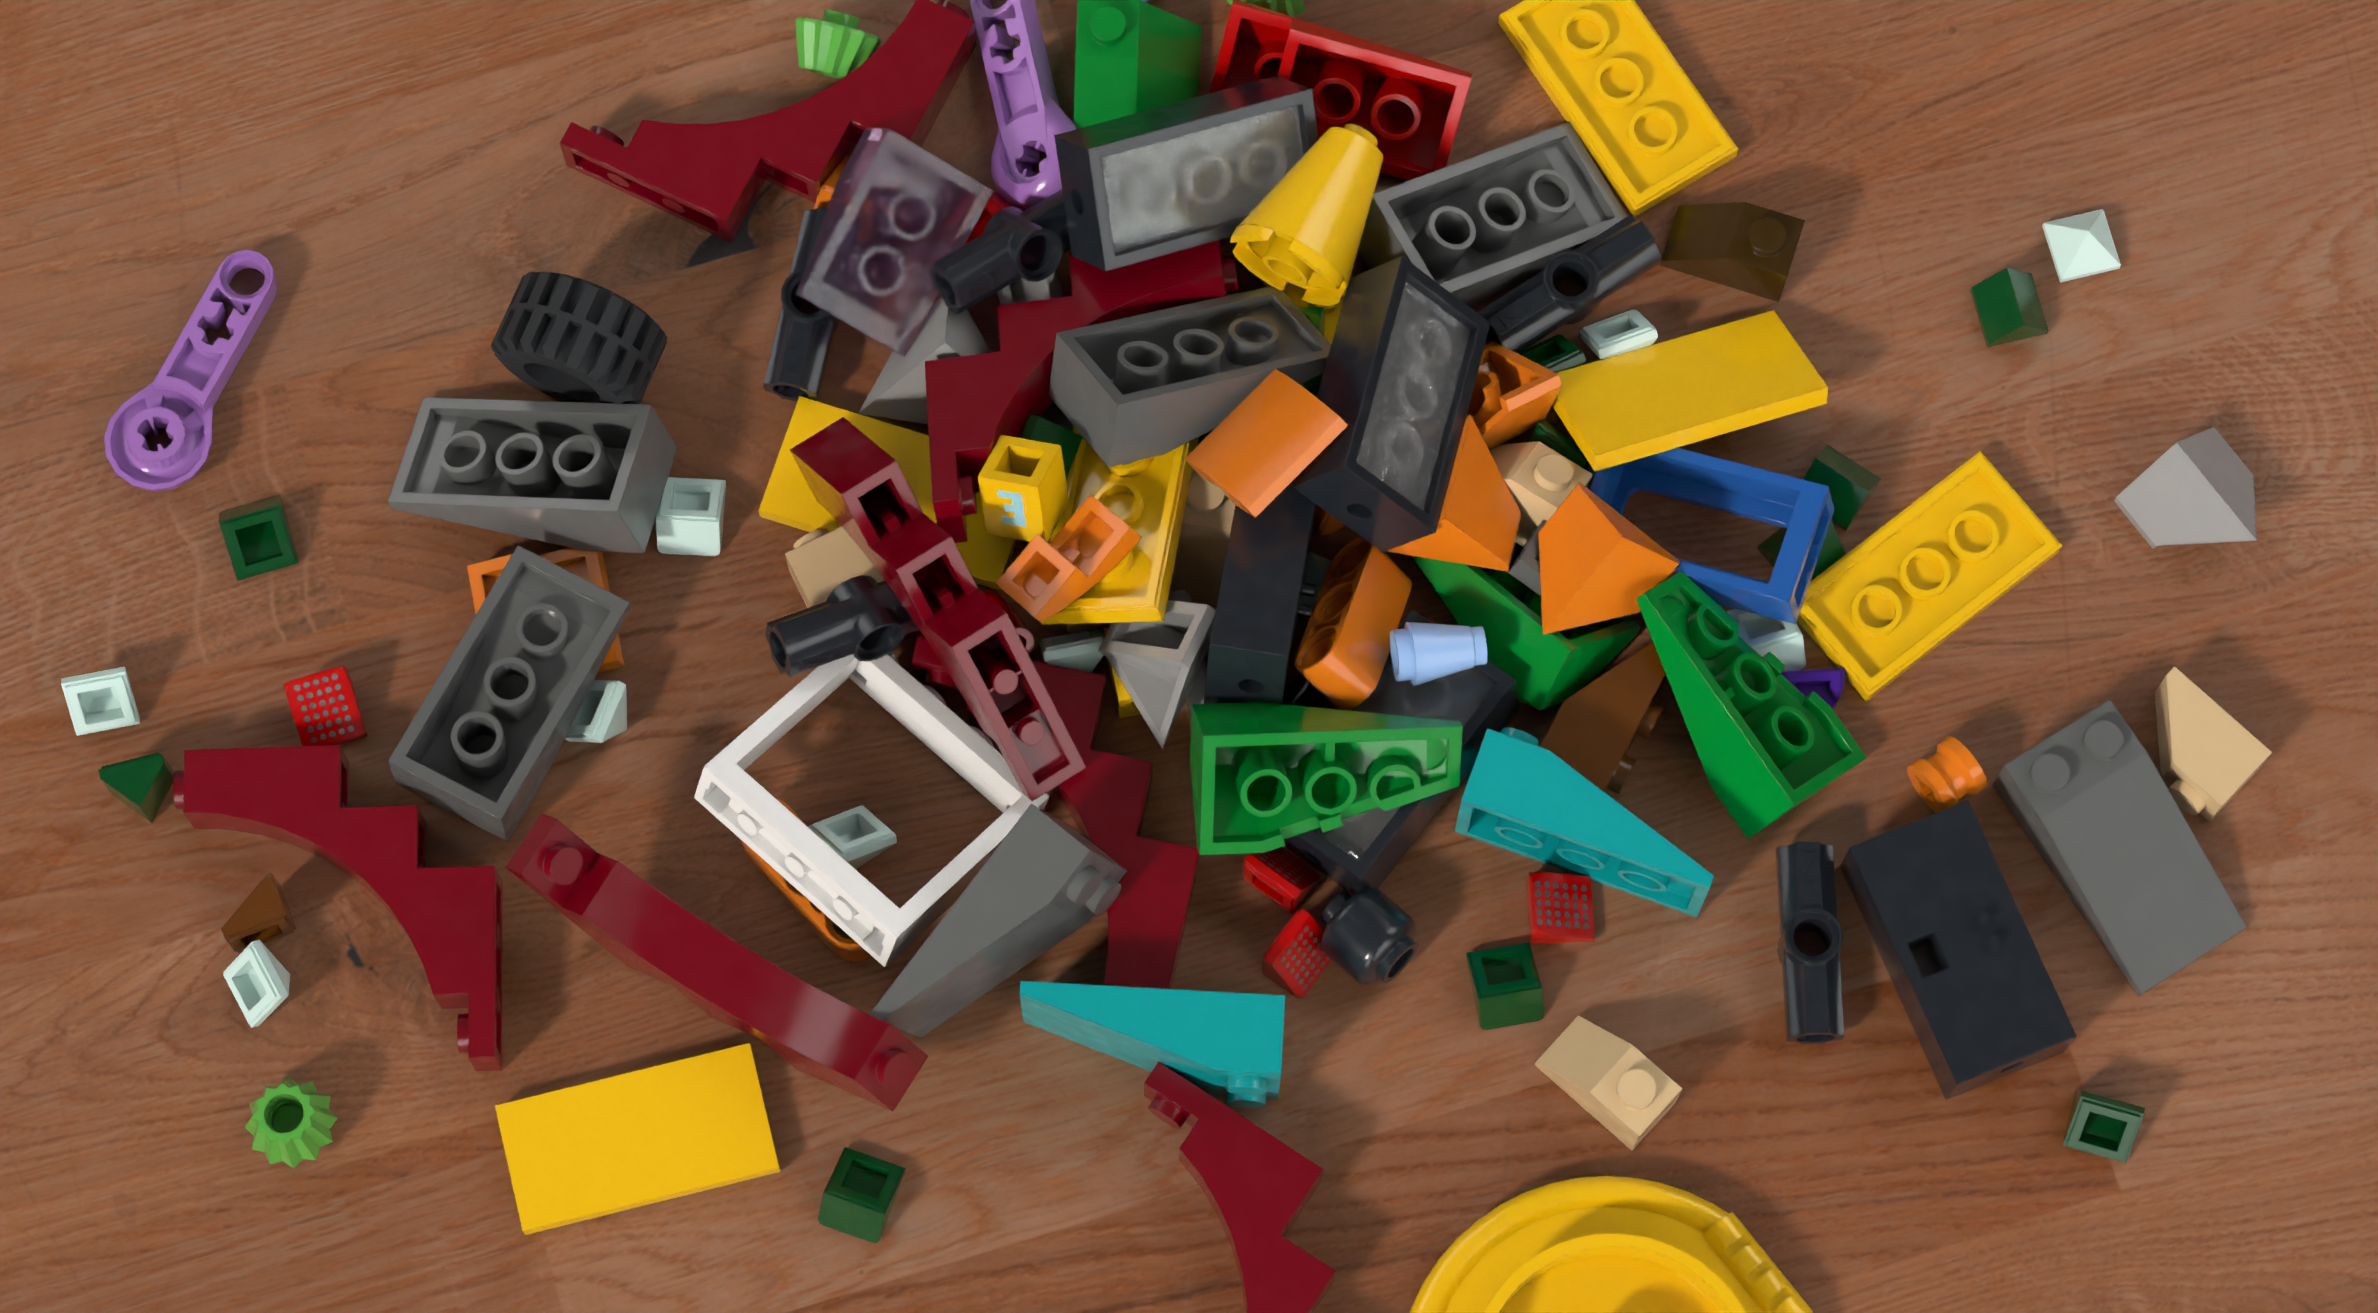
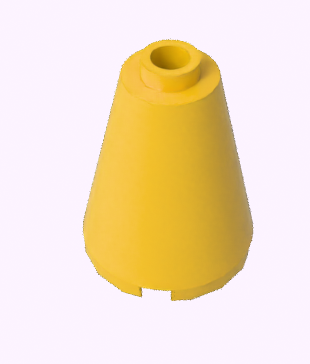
M1346 124L1344 128H1329L1236 227L1230 238V243L1237 242L1232 251L1235 257L1250 272L1278 290L1284 291L1288 282L1306 289L1301 299L1303 301L1323 306H1332L1340 303L1347 291L1383 162V155L1376 147L1378 141L1375 136L1354 124Z

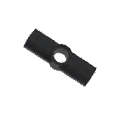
M1063 191L1056 192L1025 211L1017 207H1007L999 210L986 224L983 235L933 263V268L929 270L934 288L941 295L950 310L959 314L1020 278L1038 282L1048 278L1055 272L1061 263L1063 254L1071 249Z
M818 207L817 209L804 211L790 274L781 288L782 308L763 385L765 391L774 393L781 399L797 402L799 396L814 401L818 400L832 336L840 323V301L858 229L857 219L848 217L839 210ZM808 296H818L827 302L824 308L813 314H805L795 308L800 300Z
M1631 214L1576 250L1555 254L1547 262L1543 271L1477 312L1491 323L1486 341L1488 343L1494 341L1516 353H1520L1562 325L1582 321L1590 314L1595 304L1661 262L1662 255L1657 248L1653 235L1642 221L1637 220ZM1561 279H1572L1583 287L1584 292L1577 296H1565L1560 294L1553 284Z
M861 575L852 577L834 588L828 595L826 602L767 622L765 636L769 643L772 659L781 674L787 673L791 677L851 654L859 661L877 660L897 648L906 634L920 629L886 581L877 583L876 579L872 576Z
M1796 842L1787 846H1779L1776 848L1780 938L1777 952L1783 971L1786 1040L1800 1044H1824L1842 1040L1845 1035L1839 949L1842 945L1843 933L1837 920L1833 845H1825L1820 842ZM1803 930L1814 931L1824 940L1826 952L1818 956H1809L1802 953L1795 945L1794 934Z

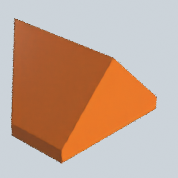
M1494 341L1485 344L1466 418L1471 414L1489 450L1535 428L1540 420H1545L1562 386L1559 374Z
M1471 414L1465 419L1436 533L1387 550V552L1509 572L1520 525L1521 512Z
M1578 482L1538 532L1542 635L1639 613L1641 610L1636 599L1664 582L1680 563L1678 559L1580 482Z

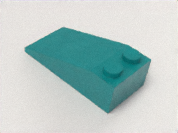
M1487 728L1461 799L1454 832L1575 875L1589 876L1592 881L1696 918L1698 917L1714 878L1713 874L1550 750L1539 747V741L1534 736L1514 728H1502L1501 733Z
M1020 981L1021 1010L1023 1022L1151 1072L1156 1064L1160 1062L1212 1096L1226 1097V1104L1233 1107L1260 1108L1265 1106L1266 1099L1279 1098L1285 995Z

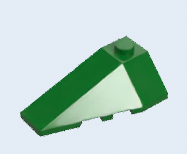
M1077 0L1074 125L1076 128L1091 126L1195 98L1200 88L1201 26L1141 0Z
M1513 551L1509 570L1518 557V552ZM1412 556L1458 624L1469 627H1483L1487 643V660L1516 679L1519 701L1528 706L1535 707L1538 711L1564 702V700L1587 686L1636 636L1641 627L1627 615L1542 635L1541 596L1508 572Z
M1682 571L1636 599L1709 784L1747 839H1750L1791 812L1867 758L1830 705L1814 691L1805 696L1781 674L1785 664L1770 651L1763 657L1759 655L1739 636L1738 622Z
M1263 702L1192 704L1190 770L1199 855L1265 853L1286 846L1285 839L1320 827L1324 833L1343 826V819L1376 808L1388 811L1460 786L1463 726L1460 721Z

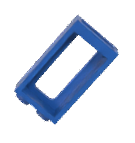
M1681 448L1671 449L1596 472L1590 464L1588 465L1587 471L1593 474L1588 484L1589 490L1622 516L1631 495L1643 491L1787 528L1769 582L1676 558L1680 561L1679 565L1667 579L1682 571L1717 604L1792 624L1797 623L1835 510L1829 486Z

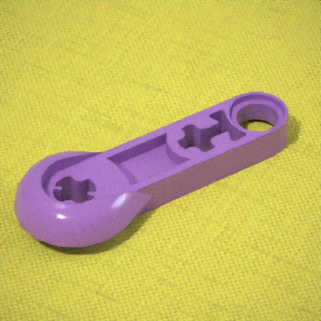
M970 0L999 127L991 155L992 179L999 195L1011 206L1025 211L1062 190L1054 135L1076 130L1077 128L1059 107L1035 0H1007L1003 6L997 9H993L990 0ZM999 24H1006L1007 29L1000 27ZM1013 37L1020 40V45L1015 49ZM1013 50L1014 59H1007L1006 54ZM1039 151H1043L1047 154V158L1039 163L1040 173L1033 172L1032 166L1040 161Z
M252 250L236 251L224 259L154 382L125 401L110 418L104 436L106 457L115 473L132 486L152 492L176 489L191 481L206 464L212 444L213 407L269 310L278 290L273 267L269 260L261 253ZM252 268L264 274L263 286L259 291L251 295L237 294L230 288L232 277L242 269ZM223 300L233 309L226 323L231 338L229 340L218 338L213 345H210L205 330L207 328L218 330L227 316L224 305L220 302ZM158 428H165L171 444L165 449L162 448L161 444H158V451H149L145 435L153 430L157 436Z

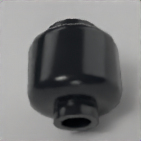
M1375 887L1365 888L1352 896L1347 891L1341 892L1328 904L1321 915V921L1327 925L1321 939L1323 951L1361 984L1373 983L1379 979L1383 983L1390 982L1402 972L1417 951L1418 944L1413 940L1416 931L1413 919Z

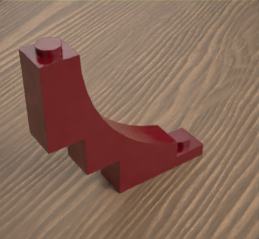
M916 0L902 23L864 63L834 85L804 101L775 112L743 120L711 124H674L642 120L627 148L624 147L625 143L619 136L603 127L594 125L588 130L571 122L560 141L566 166L724 240L732 242L765 180L815 203L821 186L846 155L849 154L854 143L910 169L976 47L975 23L964 9L952 2L938 0L934 3L930 0Z
M1220 240L1109 271L1101 270L1073 257L1072 252L1069 251L1072 296L997 306L1000 351L925 361L932 502L937 525L952 537L954 543L968 542L966 515L977 514L976 493L980 492L978 475L999 437L1006 435L1020 438L1030 414L1040 416L1053 402L1048 393L1056 333L1227 296V294L1239 293L1234 255L1222 257Z
M844 417L790 449L816 501L849 534L907 610L947 670L983 731L997 743L1022 793L1031 801H1034L1086 768L1008 614L978 589L952 537L923 513L897 461Z
M918 637L912 659L915 678L924 680L923 685L930 686L939 693L960 694L957 686L926 638ZM1032 661L1086 766L1080 772L1054 787L1053 791L1070 812L1082 835L1127 870L1118 882L1121 884L1118 897L1106 910L1108 953L1103 985L1172 989L1199 867L1198 849L1140 837L1153 779V762L1094 750L1107 694L1106 676ZM967 705L969 724L983 731Z
M340 745L184 750V770H176L174 772L173 798L176 809H183L184 815L194 829L233 830L258 834L286 842L325 859L353 877L384 905L406 932L423 963L432 993L442 1009L468 1008V1013L458 1014L457 1018L459 1053H468V1058L476 1071H502L503 881L496 867L425 868L426 821L418 806L349 807V760Z
M541 813L505 867L626 966L672 985L711 1018L759 1038L795 1069L893 1112L928 1058V1055L891 1024L836 999L754 953L673 901L619 861L597 853L556 818Z
M1158 1062L1144 1082V1096L1152 1101L1148 1109L1156 1117L1176 1129H1181L1184 1123L1192 1127V1130L1179 1148V1161L1201 1187L1221 1222L1232 1248L1239 1272L1245 1312L1313 1313L1333 1284L1336 1271L1286 1239L1285 1236L1321 1183L1324 1169Z

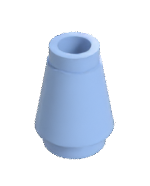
M1406 622L1404 629L1391 630L1390 655L1396 681L1411 680L1412 685L1416 686L1474 668L1477 665H1486L1487 643L1483 627Z

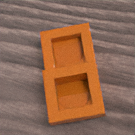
M1090 494L1050 543L1036 534L996 584L1033 617L1042 622L1066 608L1094 587L1131 551L1142 537Z

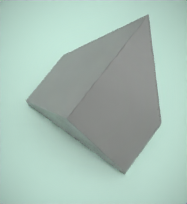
M941 297L907 325L858 414L928 424L925 361L991 353L968 310L966 309L956 314L946 306Z
M2214 427L2176 442L2114 500L2152 549L2163 545L2257 541L2254 475Z
M1168 600L1164 621L1111 623L1098 649L1109 660L1162 749L1209 652L1216 610L1206 604Z

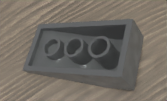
M1570 122L1374 193L1358 253L1368 270L1403 256L1467 306L1473 308L1532 278L1545 269L1547 262L1555 254L1576 250L1626 218L1627 215Z
M1269 286L1056 333L1048 395L1108 467L1129 464L1137 460L1166 454L1216 428L1274 369L1284 373L1298 384H1302L1323 373L1331 344L1283 291Z
M423 397L388 503L394 510L585 551L645 553L677 446L652 405Z
M517 546L390 756L388 763L396 784L508 842L539 791L631 607L630 602Z
M2111 700L2106 701L2010 761L2001 769L1992 786L2138 997L2246 929L2244 921L2150 756Z
M1031 803L870 1014L897 1029L922 1038L1088 923L1094 914L1100 915L1104 913L1118 897L1121 890V884L1118 882L1127 870L1072 826Z

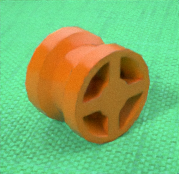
M1947 736L1939 742L1936 747V753L1929 759L1918 758L1907 767L1908 777L1924 802L1935 813L1957 805L1958 801L1967 794H1979L1988 786L1983 769L1975 757L1959 740L1952 736Z

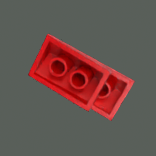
M1233 0L1209 94L1273 76H1279L1312 88L1318 138L1331 127L1344 128L1346 124L1360 126L1374 135L1378 141L1376 147L1383 155L1380 173L1412 180L1446 167L1472 73L1244 1Z

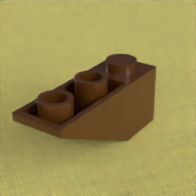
M1651 642L1564 700L1540 747L1550 750L1605 793L1609 789L1620 794L1636 763L1635 759L1627 756L1635 737L1639 735L1648 740L1665 705L1655 701L1665 680L1668 681L1654 643Z

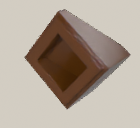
M269 873L260 881L221 928L224 938L235 952L238 951V953L243 952L253 941L260 940L264 944L293 933V930L296 929L282 888L272 873Z

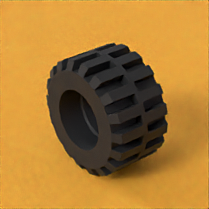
M529 272L522 276L491 344V350L495 353L494 355L516 377L533 388L562 402L640 404L667 344V336L645 311L624 297L602 286L561 273Z

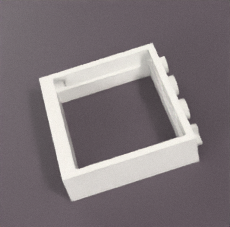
M890 652L877 660L868 662L859 661L851 654L818 666L704 766L694 798L882 966L886 967L957 901L1032 803L1044 810L1049 795L1045 793L1034 801L1027 798L1022 793L1003 755L994 748L989 737L980 729L966 724L946 706L944 699L935 689L918 682L899 665L895 655ZM848 678L855 682L1003 812L998 819L901 908H898L744 771Z

